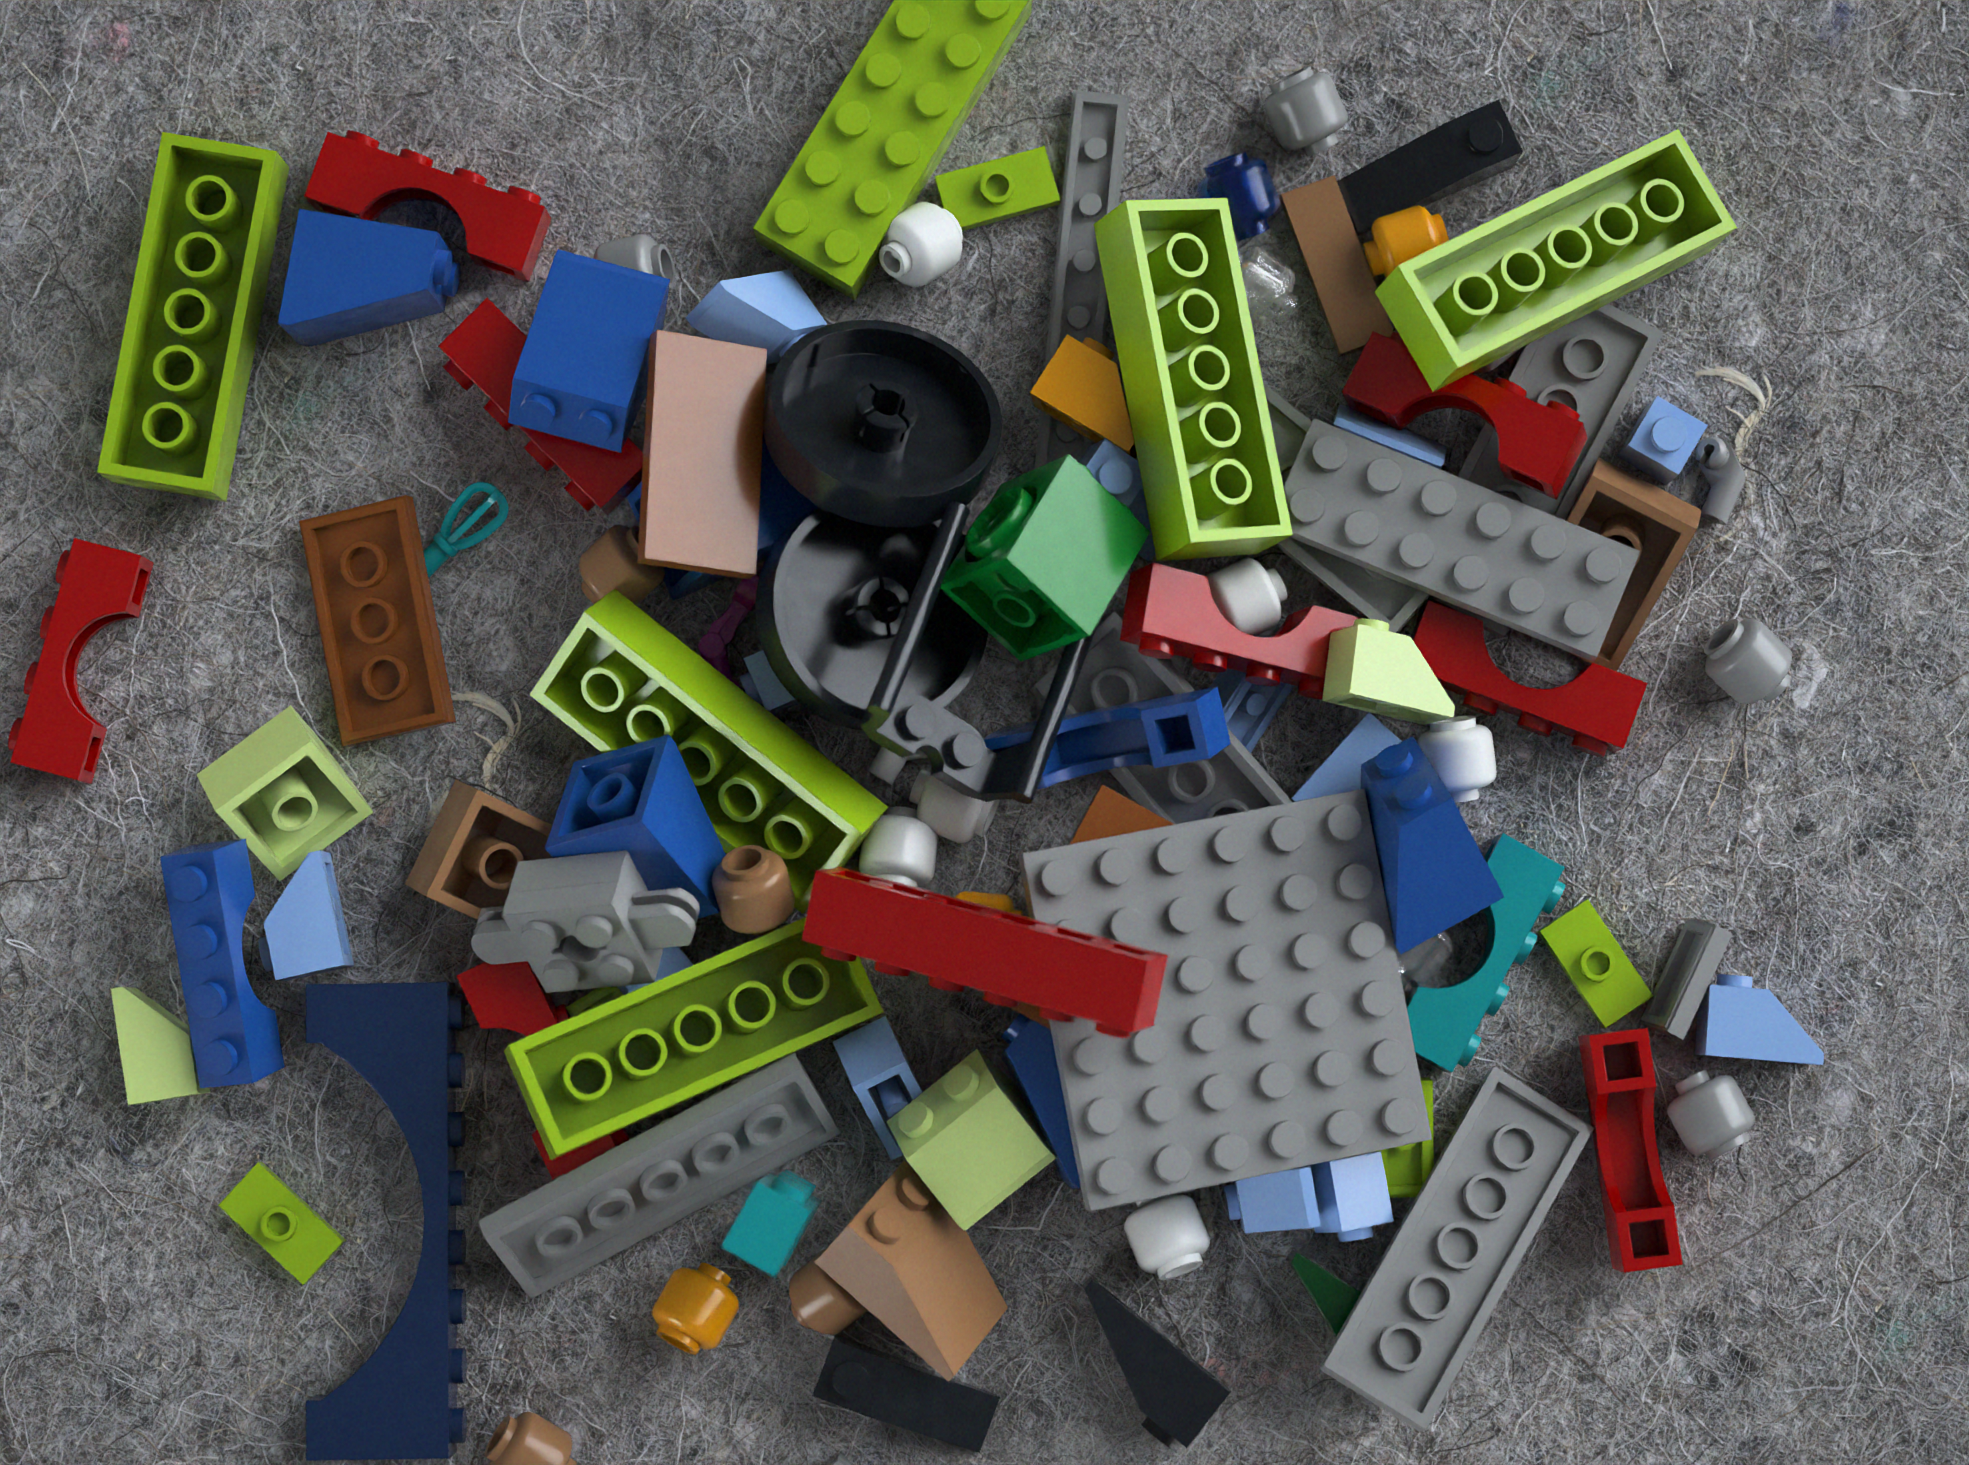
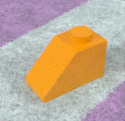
M1067 334L1030 391L1034 407L1094 443L1106 438L1136 459L1135 442L1117 364L1112 361L1115 355L1103 344L1090 337H1085L1081 343Z

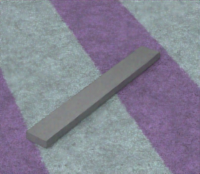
M1073 90L1045 368L1067 334L1081 343L1085 337H1090L1105 346L1109 304L1094 223L1119 206L1130 95ZM1040 410L1034 469L1068 454L1078 462L1086 449L1095 443Z

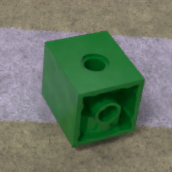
M1068 454L999 486L990 503L981 511L968 529L964 545L948 569L941 589L1022 662L1089 637L1092 634L1150 531L1133 516L1128 506L1113 497L1093 477L1086 466L1077 462Z

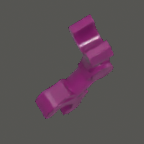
M757 573L752 578L741 581L732 596V603L724 614L711 624L707 634L702 636L698 644L702 658L743 691L744 689L739 680H733L727 657V645L734 641L738 627L748 613L756 609V592L760 577Z

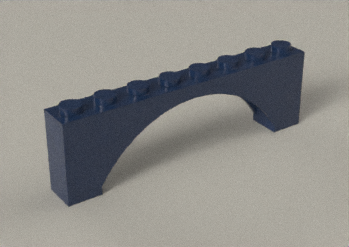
M455 983L306 984V1043H321L346 1061L372 1086L390 1109L404 1133L415 1160L422 1189L424 1212L422 1251L416 1277L406 1303L390 1332L372 1356L346 1382L329 1395H316L306 1400V1461L449 1459L457 1453V1443H465L467 1414L465 1407H457V1384H464L466 1381L467 1357L465 1348H457V1324H465L467 1303L465 1289H456V1265H464L466 1260L465 1230H456V1206H464L466 1199L465 1171L456 1170V1147H464L466 1138L465 1113L463 1111L456 1112V1088H464L466 1077L464 1053H456V1029H464L465 998L463 994H455Z

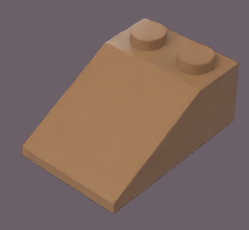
M1598 457L1565 521L1640 551V554L1596 660L1592 662L1578 655L1575 656L1590 664L1596 663L1617 671L1696 533L1702 510Z
M455 780L405 885L432 900L478 920L482 908L505 906L518 862L553 858L545 849L552 825L459 780Z
M905 1160L815 1261L821 1269L948 1382L956 1375L1008 1309L967 1232L957 1225L927 1185Z

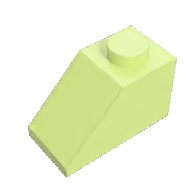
M1357 619L1354 621V626L1331 633L1322 701L1422 725L1454 717L1455 705L1410 636L1390 632L1388 623L1375 619Z
M136 987L111 988L128 1105L146 1104L210 1093V1088H200L189 1026Z

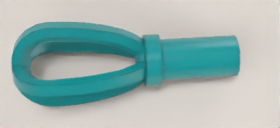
M484 481L472 483L454 501L443 520L441 530L433 536L434 541L423 551L428 578L449 557L454 558L460 550L481 542L504 523L508 516L509 504L505 495L496 486ZM479 491L487 492L489 495L450 534L456 516L471 496ZM497 501L499 512L493 520L469 537L457 540Z

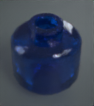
M1241 151L1217 160L1203 168L1206 176L1199 181L1197 186L1199 198L1228 199L1233 230L1238 241L1254 237L1270 229L1267 218L1279 210L1280 198L1264 160L1256 157L1248 158L1246 151Z

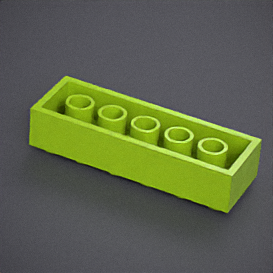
M894 0L754 225L753 230L757 243L855 301L879 262V250L892 221L903 210L915 204L1032 13V0Z
M1679 129L1398 265L1374 292L1434 392L1708 254L1730 235L1737 226Z
M162 132L97 473L113 483L227 501L289 172V166L277 151Z
M1228 199L1125 200L1094 223V230L1157 561L1258 554L1291 537L1293 533Z
M616 589L610 591L583 612L529 694L602 754L669 734L676 742L723 850L728 853L741 846L755 845L773 851L782 857L795 896L794 908L802 914L809 906L815 871L837 867L843 868L888 808L887 805Z
M806 917L509 1044L504 1050L505 1056L550 1160L883 1013L882 1007L859 956H857L856 961L847 962L821 955L822 946L802 941Z

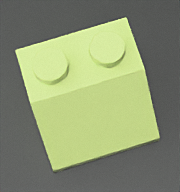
M291 705L196 774L215 812L240 839L246 838L247 847L279 881L298 869L308 853L322 851L373 813L369 804L322 740Z
M978 1049L887 1121L905 1159L957 1225L964 1231L1057 1158L1016 1084Z

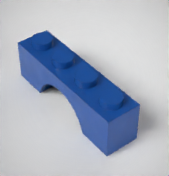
M1218 687L1064 715L1037 789L1047 788L1072 778L1114 768L1135 765H1151L1154 768L1210 759L1231 744ZM1037 721L1002 727L984 737L983 740L986 747L995 753L1028 743Z
M246 838L193 844L161 856L160 862L200 1088L252 1084L284 1068L285 1065L276 1012L266 1007L256 997L250 986L244 966L242 952L243 924L248 907L255 897Z

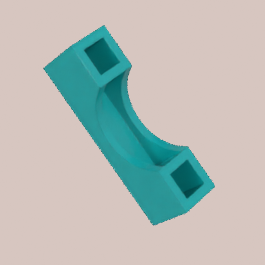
M1505 833L1494 837L1484 856L1504 898L1483 909L1488 932L1486 947L1479 963L1470 974L1453 985L1444 988L1412 987L1405 999L1416 1056L1447 1073H1452L1457 1064L1466 1068L1473 1058L1482 1037L1474 1034L1485 1013L1493 1017L1501 1007L1510 986L1502 981L1513 962L1520 966L1525 962L1538 935L1530 931L1541 911L1548 915L1553 911L1566 884L1558 880L1565 868L1564 866Z
M788 1169L779 1173L778 1176L771 1172L756 1182L721 1247L775 1277L781 1267L785 1266L790 1260L822 1202L812 1195L816 1185Z

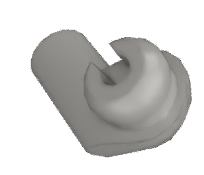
M1711 436L1703 439L1698 444L1695 452L1698 465L1710 486L1709 493L1701 509V516L1711 522L1726 525L1743 488L1746 475L1729 442Z

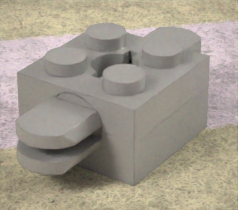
M627 850L520 861L517 863L505 906L481 909L471 946L480 959L492 965L528 961L546 993L653 983L656 979L663 948L688 946L691 944L700 908L694 896L682 888L648 891Z

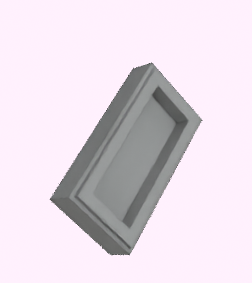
M1692 919L1686 920L1652 993L1653 997L1650 998L1640 1019V1024L1658 1033L1684 1040L1731 939L1732 933L1714 924Z

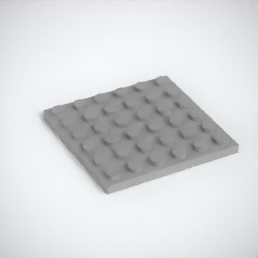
M1364 789L1017 854L1029 918L1168 955L1154 1026L1131 1032L1130 1038H1117L1096 1032L1094 1030L1096 1022L1076 1016L1072 1023L1049 1019L1085 1210L1104 1209L1432 1139Z

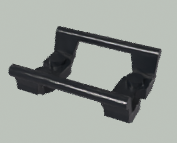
M949 502L860 726L871 740L901 758L913 755L917 750L923 751L931 762V776L965 796L985 802L1014 799L1023 804H1031L1099 621L1089 637L1065 645L1030 742L995 753L986 747L981 734L972 725L928 698L916 693L900 695L899 692L945 575L964 545L966 535L962 532L969 517L970 509L962 503ZM943 591V593H944L951 601H953L954 603H956L946 592Z

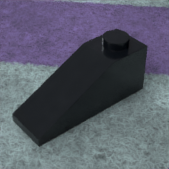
M1498 99L1440 125L1343 177L1337 183L1357 235H1361L1371 230L1372 223L1378 217L1416 205L1427 206L1513 168L1523 150Z
M1090 1276L1083 1284L1084 1290L1140 1411L1147 1416L1141 1425L1167 1447L1176 1439L1187 1448L1231 1391L1224 1383Z
M838 1334L833 1339L812 1395L866 1417L980 1453L1000 1396L953 1378L948 1382L938 1372Z

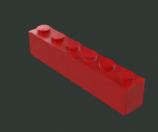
M842 867L815 871L802 941L822 946L821 955L827 958L854 962L857 956L874 960L876 961L874 969L881 973L908 977L910 976V971L928 975L930 976L928 984L935 988L954 992L964 991L965 986L984 991L983 1000L989 1003L1006 1007H1018L1020 1001L1040 1007L1038 1015L1041 1017L1072 1023L1076 1016L1096 1022L1094 1028L1096 1032L1117 1038H1130L1131 1032L1154 1026L1168 959L1167 954Z

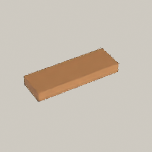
M1335 175L1281 194L1279 200L1338 357L1364 349L1373 331L1390 338L1393 329L1384 307L1374 292L1377 287Z

